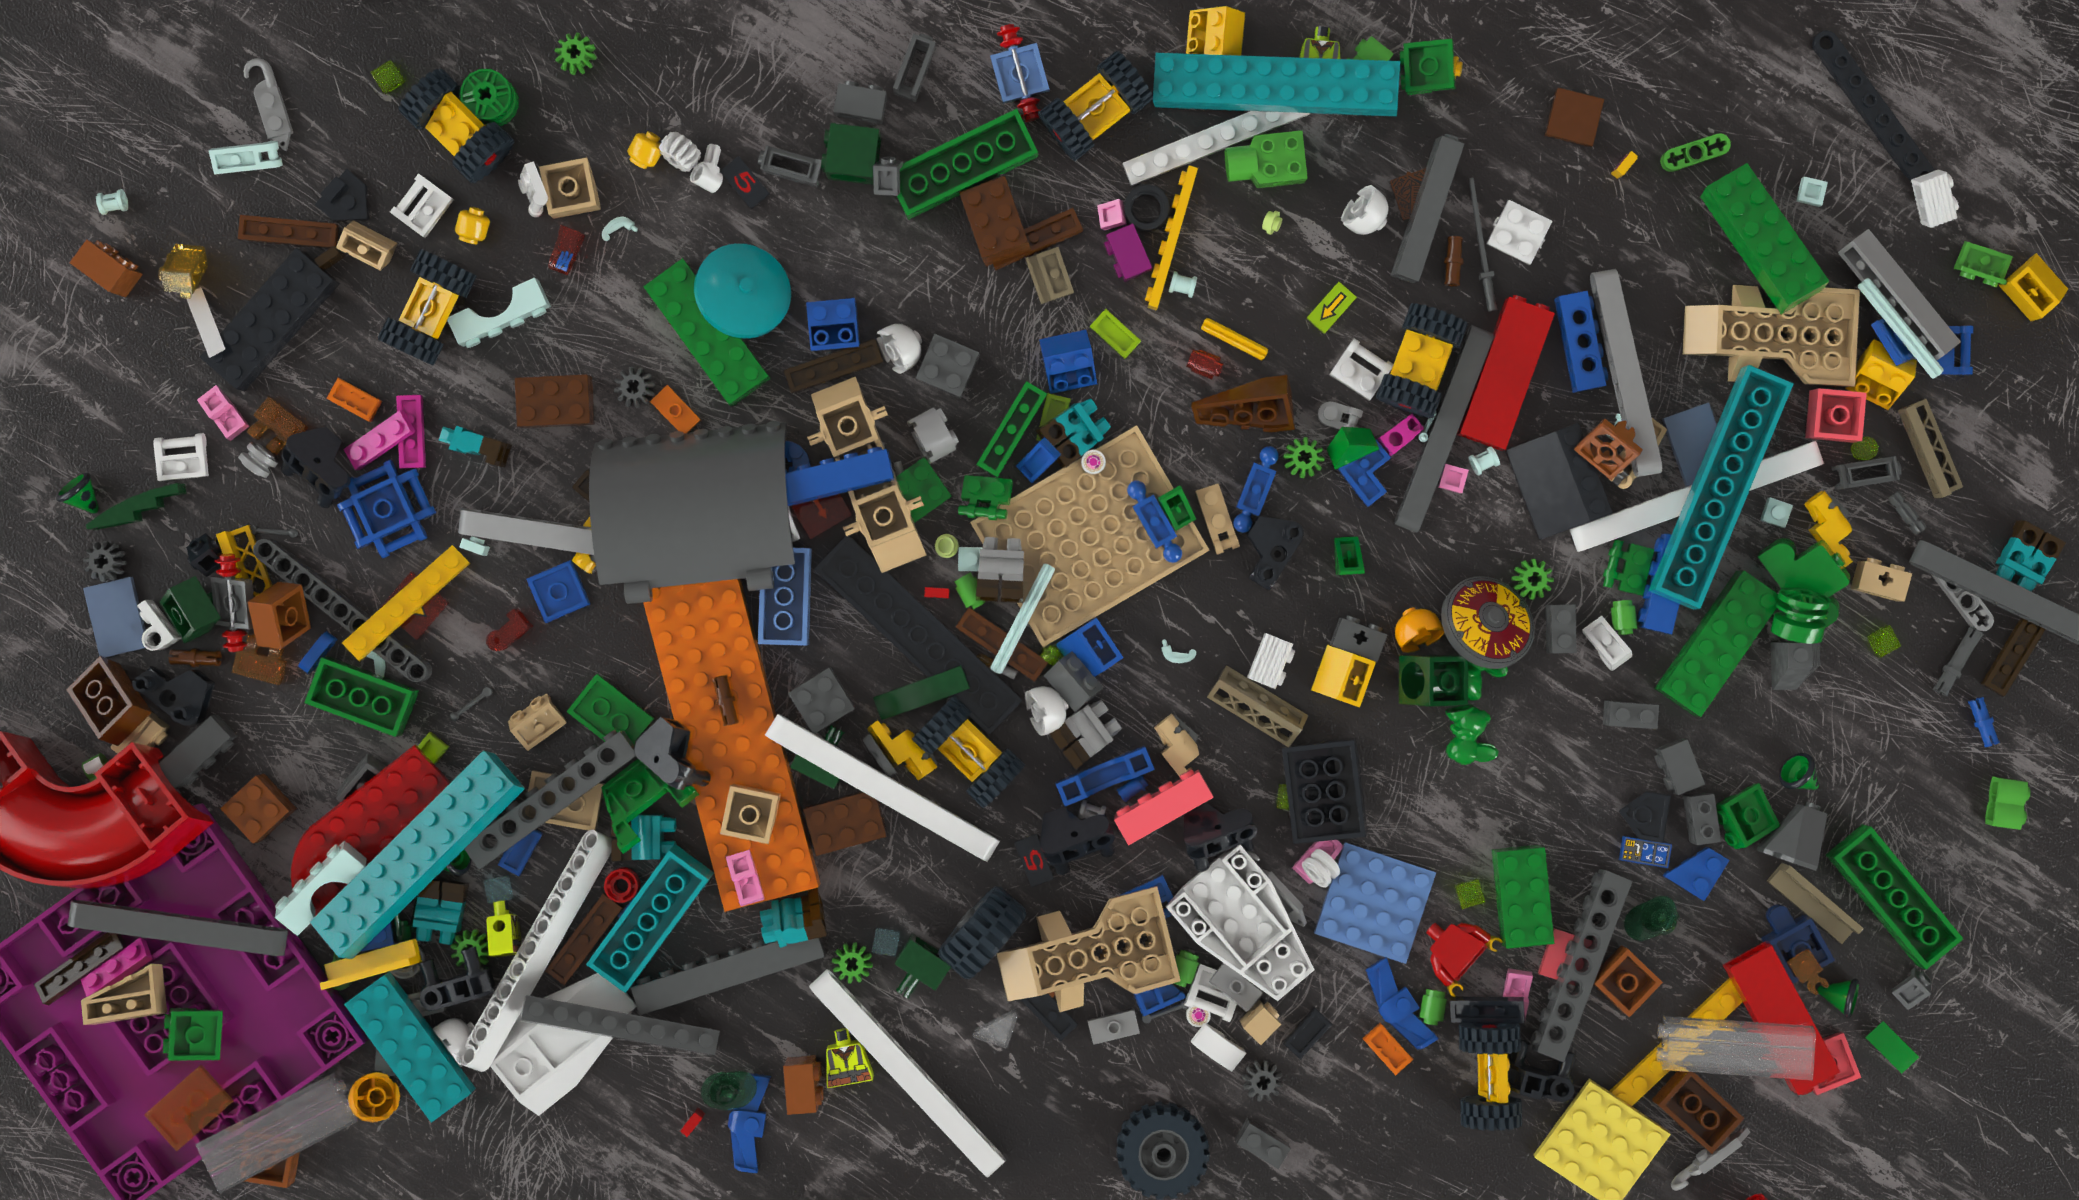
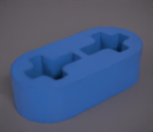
M328 631L324 632L300 661L298 667L307 674L313 672L318 666L321 657H325L334 646L337 638Z

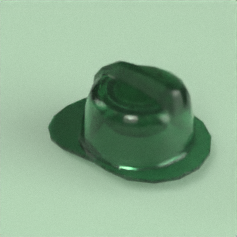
M1658 896L1631 909L1626 915L1624 927L1629 937L1634 940L1644 941L1658 935L1671 933L1677 926L1680 916L1672 899L1667 896Z
M748 1072L714 1073L704 1081L701 1088V1097L704 1103L711 1108L724 1111L745 1106L754 1098L757 1091V1082Z

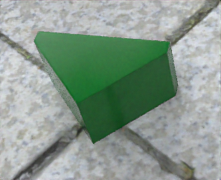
M1341 427L1326 450L1336 470L1379 450V447L1371 429Z
M1180 485L1157 498L1175 531L1196 520Z
M1334 538L1336 575L1364 574L1365 569L1359 538Z

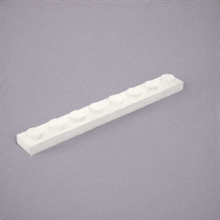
M1250 111L1123 162L1122 165L1132 187L1251 139L1255 135H1261L1308 116L1310 113Z

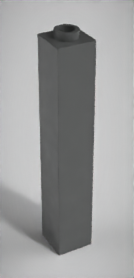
M1445 134L1435 139L1426 171L1391 273L1393 277L1410 283H1416L1420 280L1464 147V143L1459 142L1456 136Z

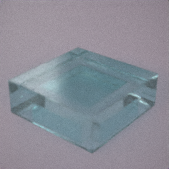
M509 875L484 880L488 904L513 899Z
M876 928L872 953L896 957L900 932Z

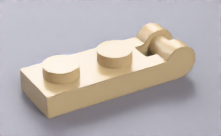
M1219 483L1195 491L1216 554L1224 553L1225 549L1231 547L1232 549L1239 548L1240 545ZM1227 532L1228 539L1220 541L1218 534Z

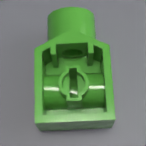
M1303 131L1255 135L1250 145L1225 148V167L1228 182L1251 179L1256 188L1305 183L1308 178Z

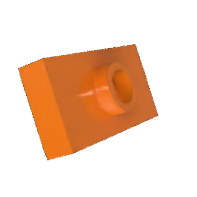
M337 378L326 398L368 422L373 420L382 403L378 398L341 378Z
M668 385L650 401L678 431L684 434L690 432L701 421L693 410Z
M1381 1023L1362 1038L1395 1076L1413 1060Z

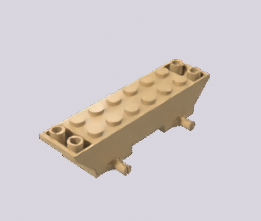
M856 376L811 394L821 431L807 436L811 446L825 441L829 445L835 461L843 460L844 455L850 453H858V456L868 454L867 450L875 447H882V450H884L875 426V420L888 416L885 406L870 411ZM895 474L894 481L848 492L856 513V522L843 527L844 531H846V536L858 531L865 536L881 573L927 555L911 517V510L924 506L920 496L910 501L904 499Z

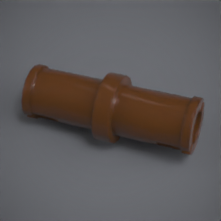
M1460 236L1447 237V257L1444 258V264H1446L1444 285L1457 287L1460 286V269L1464 261L1461 258L1463 238Z
M192 648L191 650L171 649L169 655H173V657H169L171 665L181 664L190 665L191 667L221 665V661L216 659H222L220 651H200L199 648Z
M727 675L712 678L717 695V700L715 701L716 705L720 707L723 726L738 723L733 703L735 697L731 695Z

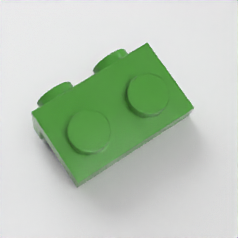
M1964 241L1954 269L1961 271L1960 276L1974 280L1975 276L1984 278L1982 283L1997 287L1998 283L2006 285L2007 280H2004L2013 256Z

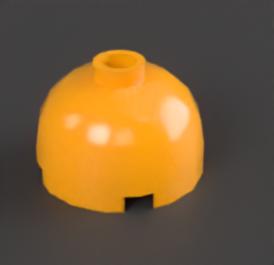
M1414 607L1402 613L1403 616L1398 620L1395 627L1397 643L1402 652L1407 653L1420 650L1418 647L1420 644L1426 643L1427 646L1431 645L1444 634L1442 623L1435 613L1427 609H1416Z
M379 1072L366 1074L356 1080L351 1087L348 1096L349 1107L360 1120L373 1123L386 1120L398 1108L400 1101L399 1087L387 1074Z

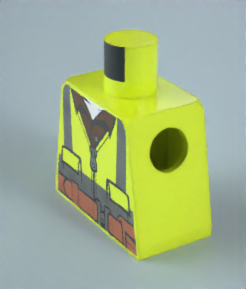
M508 901L493 902L495 916H490L486 919L489 956L504 957L516 955L522 944L518 916L509 914ZM505 923V928L502 931L501 926Z
M847 1028L835 1030L836 1044L828 1045L826 1051L827 1088L873 1080L874 1073L864 1046L858 1040L851 1041Z

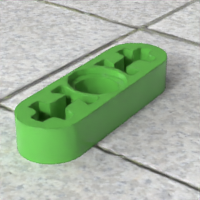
M1715 134L1669 149L1661 157V166L1668 172H1674L1720 157L1729 151L1731 146L1730 139L1724 134ZM1716 139L1718 143L1723 142L1724 146L1720 148V151L1718 148L1708 151L1707 147L1715 144ZM1696 146L1701 149L1702 155L1700 159H1693L1690 156L1689 150L1691 147ZM1670 154H1672V157H1678L1682 154L1684 156V159L1677 161L1675 166L1673 163L1667 162Z

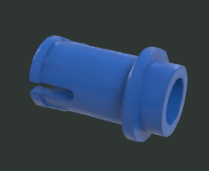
M1141 775L1131 779V781L1118 788L1117 791L1121 798L1127 802L1141 790L1146 791V787L1149 784Z

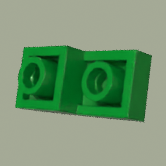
M1884 1021L1865 1037L1901 1074L1920 1058Z

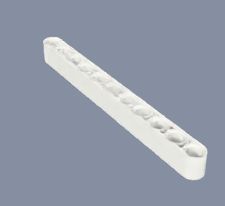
M1810 442L1762 459L1749 491L1823 465L1824 461L1817 442ZM1692 485L1569 529L1577 552L1680 516Z
M777 714L765 736L986 862H988L1000 842L987 832L780 714Z
M595 830L587 831L582 837L468 1037L465 1045L467 1049L463 1056L459 1057L461 1065L483 1072L492 1064L522 1011L525 996L531 995L612 852V838Z
M826 969L809 985L812 992L986 1177L993 1174L1006 1161L1001 1152L830 970Z

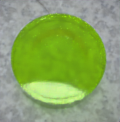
M1865 436L1862 438V441L1852 444V454L1860 461L1871 460L1878 452V445L1873 438Z

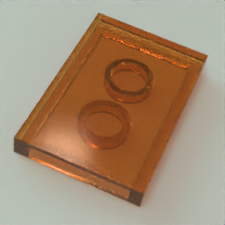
M200 1065L144 1116L169 1144L178 1151L233 1103L234 1100L210 1073Z

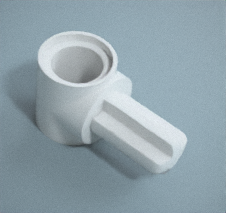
M714 144L707 146L704 161L698 163L690 175L692 183L711 193L719 189L723 180V175L719 173L720 168L717 166L721 149L720 146Z

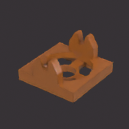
M1604 419L1576 445L1574 450L1612 480L1636 459L1643 449L1633 442L1636 436L1634 427L1627 430L1626 421H1620L1614 426L1607 419ZM1606 434L1610 435L1614 440L1612 442H1602L1596 436ZM1620 444L1626 450L1624 459L1617 454V447ZM1601 447H1609L1613 451V455L1610 456L1608 450L1602 453Z

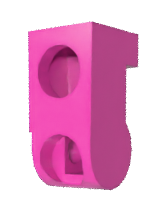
M1412 413L1377 438V440L1389 456H1392L1413 440L1424 427Z

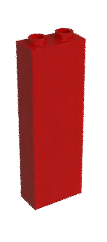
M1513 295V298L1508 297L1504 301L1493 331L1494 338L1456 434L1480 444L1492 446L1500 451L1507 448L1555 313L1549 311L1550 308L1539 303H1536L1535 306L1526 303V298Z
M1763 942L1723 964L1790 1090L1797 1095H1806L1812 1092L1816 1085L1832 1081L1835 1075L1840 1073V1070L1773 946Z

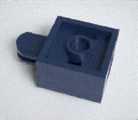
M1776 904L1767 910L1766 918L1773 931L1761 939L1763 942L1773 946L1793 984L1835 961L1812 918L1801 915L1794 919L1789 908L1783 905Z

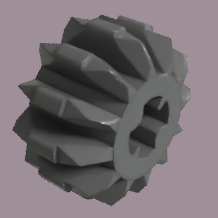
M629 367V375L622 370L620 374L624 379H615V382L620 384L621 387L614 388V392L622 393L617 399L620 402L626 399L625 406L630 407L634 401L635 407L640 408V400L648 404L649 400L645 396L654 397L655 395L654 392L648 390V388L656 386L654 382H648L652 375L648 373L643 376V368H639L637 373H635V369ZM633 382L636 384L639 382L637 386L639 391L637 393L634 391L630 392L632 389L631 383Z
M103 541L101 545L96 542L93 544L94 550H86L90 557L83 558V562L89 563V566L84 570L86 572L92 571V579L99 578L101 582H107L109 578L114 581L117 579L116 573H124L120 566L127 565V561L121 560V557L126 553L124 551L118 552V544L111 545L109 541ZM108 559V564H102V560Z
M1256 1060L1254 1061L1255 1069H1252L1250 1066L1246 1067L1250 1075H1242V1079L1248 1081L1243 1084L1244 1090H1249L1248 1096L1250 1098L1257 1094V1101L1261 1102L1263 1095H1265L1266 1099L1270 1101L1271 1092L1276 1096L1279 1095V1091L1275 1087H1283V1082L1278 1080L1283 1075L1281 1072H1275L1277 1069L1276 1064H1272L1268 1068V1060H1264L1262 1066ZM1264 1076L1266 1084L1261 1086L1259 1077Z

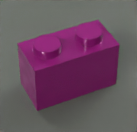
M1133 223L1106 235L1107 241L1104 242V246L1108 255L1114 256L1116 264L1113 267L1118 278L1123 277L1124 282L1152 270L1150 261Z

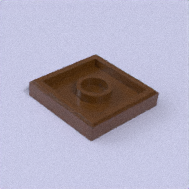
M1557 88L1545 136L1592 147L1604 99Z

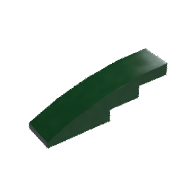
M175 483L151 489L128 498L87 523L86 529L98 530L143 521L142 511L165 507L163 498L187 494L185 484Z
M960 665L875 696L873 699L881 720L970 689L963 667Z

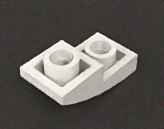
M1207 1023L1203 1024L1191 1040L1194 1046L1231 1072L1246 1055L1242 1047L1225 1038L1222 1032Z

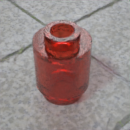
M1193 349L1186 367L1190 368L1191 372L1212 380L1214 376L1219 377L1223 363L1220 362L1221 357L1202 349H1199V351Z

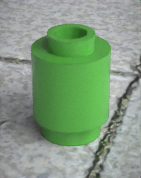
M970 572L954 582L957 586L955 589L966 608L971 606L974 610L986 602L976 601L978 579L976 576L973 577Z
M1632 600L1614 601L1613 608H1611L1614 631H1618V635L1633 634V629L1638 628L1636 609L1632 604Z
M1182 949L1180 954L1176 955L1175 960L1181 981L1174 984L1186 987L1187 984L1193 983L1199 965L1198 955Z
M1426 989V994H1423L1419 1015L1420 1018H1424L1423 1023L1438 1026V1021L1443 1022L1447 1002L1445 998L1446 992Z

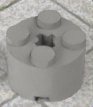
M931 408L907 421L909 427L914 426L915 431L911 433L923 456H930L927 460L929 464L955 451V446L959 442L954 431H948L945 425L947 419L941 408L937 410Z

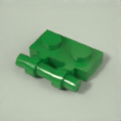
M965 475L961 499L962 501H970L968 506L959 505L958 514L967 515L968 518L974 519L976 516L988 517L989 520L995 521L998 518L1006 519L1007 509L999 508L1000 504L1010 505L1013 487L1012 479ZM979 502L991 503L989 508L978 507Z
M1614 539L1613 547L1609 549L1608 556H1610L1608 567L1604 569L1603 577H1605L1603 586L1612 588L1614 580H1618L1617 590L1643 596L1654 549L1630 543L1627 552L1622 551L1623 541ZM1619 559L1625 560L1622 573L1616 572Z

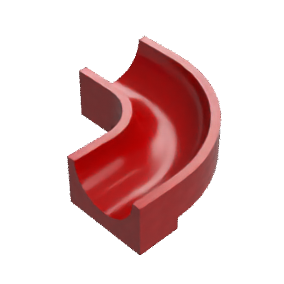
M0 731V781L3 785L0 789V870L14 877L33 883L83 889L109 887L128 882L164 864L214 822L209 815L200 812L188 803L171 785L160 768L158 761L164 755L158 748L131 742L94 773L97 779L85 785L71 787L55 773L31 738Z

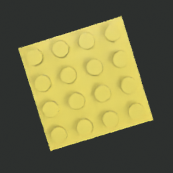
M1588 1079L1536 1150L1534 1157L1598 1200H1623L1671 1134L1667 1129L1593 1080Z

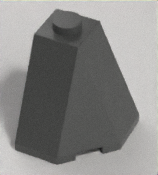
M1771 642L1772 690H1797L1820 666V643Z
M1807 802L1806 806L1797 804L1779 823L1780 827L1773 830L1758 845L1756 851L1817 871L1827 813L1821 812V806Z

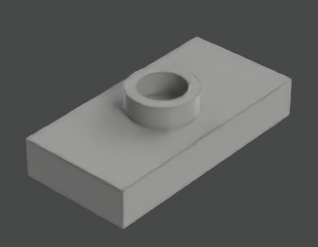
M1222 963L1209 980L1213 986L1246 1012L1251 1009L1262 994L1258 988L1225 963Z
M1134 1009L1087 1020L1093 1045L1140 1034Z

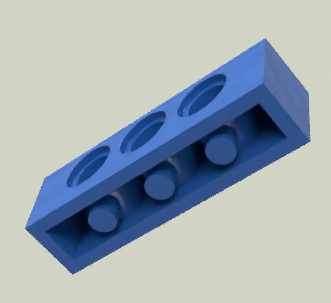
M1588 291L1555 298L1554 301L1572 392L1576 393L1606 386L1608 372L1606 367L1602 366L1601 358L1604 354L1601 343L1597 341L1596 334L1599 333L1597 320H1593L1592 310H1594V302L1592 296L1588 295ZM1574 312H1579L1582 315L1583 321L1581 324L1574 322ZM1580 335L1587 339L1588 344L1586 348L1578 345L1577 339ZM1584 359H1588L1592 363L1590 372L1585 371L1582 367Z

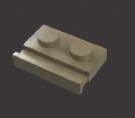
M1059 247L1025 258L1041 305L1074 294Z

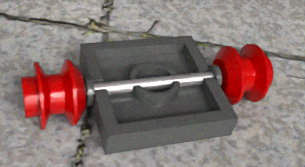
M232 553L221 554L220 559L215 560L216 563L220 564L221 569L216 571L219 574L218 576L211 577L213 606L221 617L215 625L229 627L222 634V637L227 638V643L223 644V647L228 648L229 652H238L248 645L242 639L243 636L247 635V632L242 629L253 628L248 601L254 598L252 580L235 578L241 572V569L236 567V563L241 559L235 557V554Z

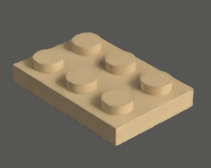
M533 770L528 792L535 787L540 790L546 785L544 780L552 774ZM566 777L564 781L565 786L573 790L575 788V780L572 777ZM599 783L545 823L596 831L603 796L601 787L605 783ZM547 791L545 793V800L550 804H554L556 796L553 792ZM528 805L525 813L528 817L534 818L536 810L533 806Z

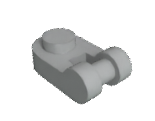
M1330 401L1323 403L1317 412L1318 420L1322 424L1338 430L1341 427L1358 428L1356 426L1358 419L1363 414V411ZM1342 414L1349 415L1347 423L1340 422Z

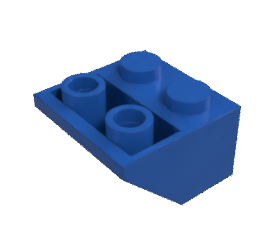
M855 298L806 302L811 351L859 347V324Z
M1087 330L1039 339L1050 394L1097 384Z
M1096 617L1056 644L1064 657L1072 651L1094 677L1123 659V656Z

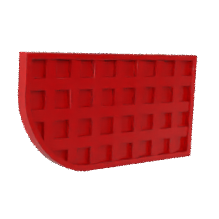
M416 744L304 832L295 848L292 859V889L300 879L305 880L310 875L311 868L317 862L322 863L327 858L328 851L337 844L339 846L344 840L367 858V866L451 782ZM330 882L320 886L311 897L316 909L315 916L348 884Z

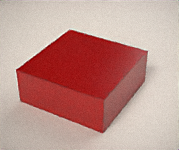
M925 587L924 597L949 598L950 589Z
M697 1108L680 1132L688 1137L703 1119L705 1113Z

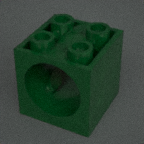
M830 123V130L826 129L824 135L827 154H822L821 168H823L829 180L874 185L873 165L879 161L882 139L880 130L877 128Z
M1399 655V704L1418 706L1468 705V660L1462 656Z

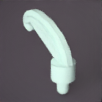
M624 216L617 217L604 227L602 238L604 241H608L610 239L609 234L623 226L628 230L632 229L634 232H637L638 228L634 226L635 223Z
M1435 411L1433 418H1428L1424 429L1419 433L1418 438L1421 442L1428 440L1427 431L1437 411Z
M1165 639L1162 640L1163 647L1161 649L1167 660L1173 663H1184L1195 658L1196 650L1191 649L1189 654L1172 652L1171 646L1167 644V641Z
M371 651L367 657L374 660L375 674L384 677L386 669L385 660L374 651Z

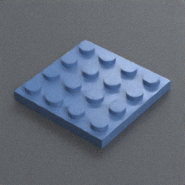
M1344 842L1337 861L1340 874L1335 879H1331L1314 934L1406 964L1436 872Z

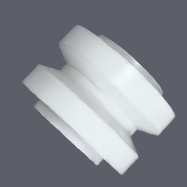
M1316 849L1311 854V858H1306L1302 862V867L1307 876L1321 887H1327L1331 883V879H1335L1340 874L1339 866L1334 859L1321 849Z

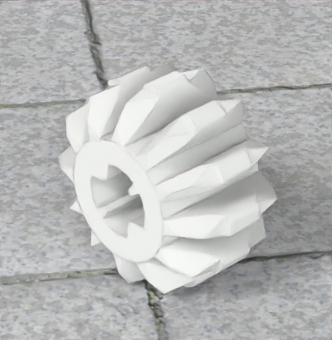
M670 132L664 137L659 146L660 154L663 155V158L676 169L679 168L683 172H690L701 158V152L697 149V146L678 132Z

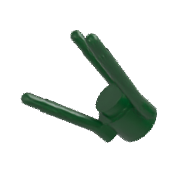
M417 896L411 923L408 922V919H400L399 914L391 921L394 941L412 939V932H416V927H413V920L415 919Z

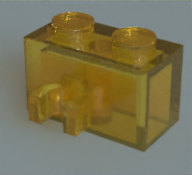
M175 244L171 253L167 254L163 267L161 266L159 269V280L163 283L164 291L180 293L181 298L191 299L208 267L205 247Z

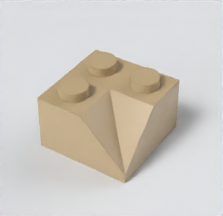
M588 158L539 167L542 183L548 196L546 203L548 215L553 219L601 210L597 186Z
M738 784L730 785L720 834L769 844L781 793Z

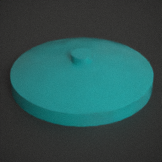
M729 244L714 250L705 258L695 277L694 295L700 312L714 328L726 335L746 339L763 336L779 325L790 306L791 287L784 268L771 254L749 244Z

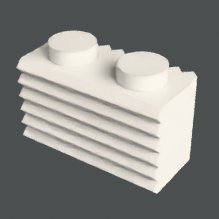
M1938 169L1911 180L1922 225L1933 228L1939 224L1957 219L1956 210H1958L1959 205L1956 198L1952 196L1951 188L1954 184L1950 174Z
M1264 633L1247 678L1276 689L1277 685L1281 686L1286 676V672H1283L1286 662L1291 663L1295 650L1292 649L1293 644Z

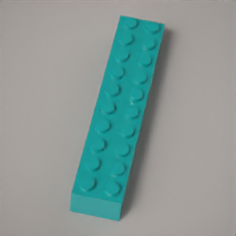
M1156 53L1153 103L1154 107L1397 116L1400 61Z
M1750 365L1740 369L1648 591L1690 609H1701L1793 387V383Z
M483 750L310 923L339 958L353 959L525 787L496 754Z

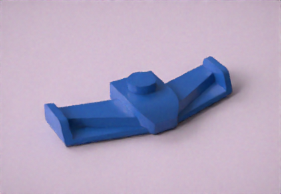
M1383 957L1366 968L1379 1007L1378 1011L1385 1022L1391 1024L1417 1050L1424 1049L1439 1039L1413 1014V1012L1419 1009V1006L1408 989L1404 987L1398 991L1387 957Z
M747 1073L734 1108L729 1114L728 1127L731 1131L734 1168L741 1172L758 1173L755 1137L762 1138L764 1134L766 1112L758 1111V1108L771 1079V1076Z

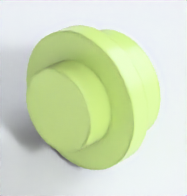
M1268 211L1262 229L1266 230L1267 234L1272 235L1274 231L1278 232L1282 223L1280 212Z
M943 534L937 538L935 550L939 556L951 558L958 552L959 543L956 537L951 534Z

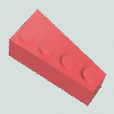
M1190 769L1181 774V779L1173 784L1169 781L1158 788L1160 791L1152 795L1148 793L1139 798L1138 802L1132 806L1127 805L1116 811L1117 814H1115L1114 821L1128 846L1214 798L1199 770L1194 772Z

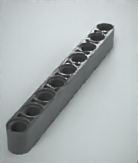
M1474 325L1469 327L1438 406L1437 414L1428 432V440L1423 445L1399 507L1394 525L1415 533L1419 531L1492 344L1494 333Z
M261 539L255 543L253 552L256 558L287 583L302 584L301 577L307 574L310 578V583L306 587L302 585L304 596L351 634L358 629L357 624L359 620L363 619L366 622L371 617L279 542ZM266 544H270L272 548L269 556H265L263 552ZM285 559H288L291 563V567L287 572L282 568V563ZM323 589H326L329 593V598L325 602L320 599V592ZM342 604L346 605L348 609L345 617L339 614V607ZM393 633L386 638V643L383 647L377 646L372 650L412 682L425 681L432 674V667L429 662ZM398 649L402 650L405 654V658L401 663L395 658V653ZM417 664L421 665L424 670L420 678L414 674V668Z
M1919 540L1909 560L1911 565L2079 645V614L1931 543Z
M84 900L71 901L68 926L74 928L273 956L285 955L288 930L283 928Z

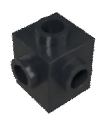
M205 533L201 537L192 540L186 547L189 564L194 569L199 570L205 577H208L221 567L220 564L215 562L223 554L218 539H212Z

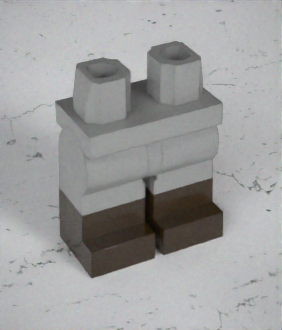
M985 537L983 549H980L976 601L998 602L999 577H1002L1001 602L1023 603L1024 551H1021L1020 539L1009 538L1007 539V550H997L998 538Z
M1102 699L1091 705L1086 704L1067 717L1059 729L1049 733L1060 749H1063L1078 736H1081L1063 750L1064 755L1075 770L1114 740L1113 737L1122 729L1115 717L1105 725L1099 719L1101 715L1109 710Z

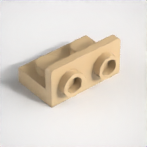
M548 694L533 699L530 706L523 711L515 712L508 721L511 733L527 751L567 723L564 716L551 702Z

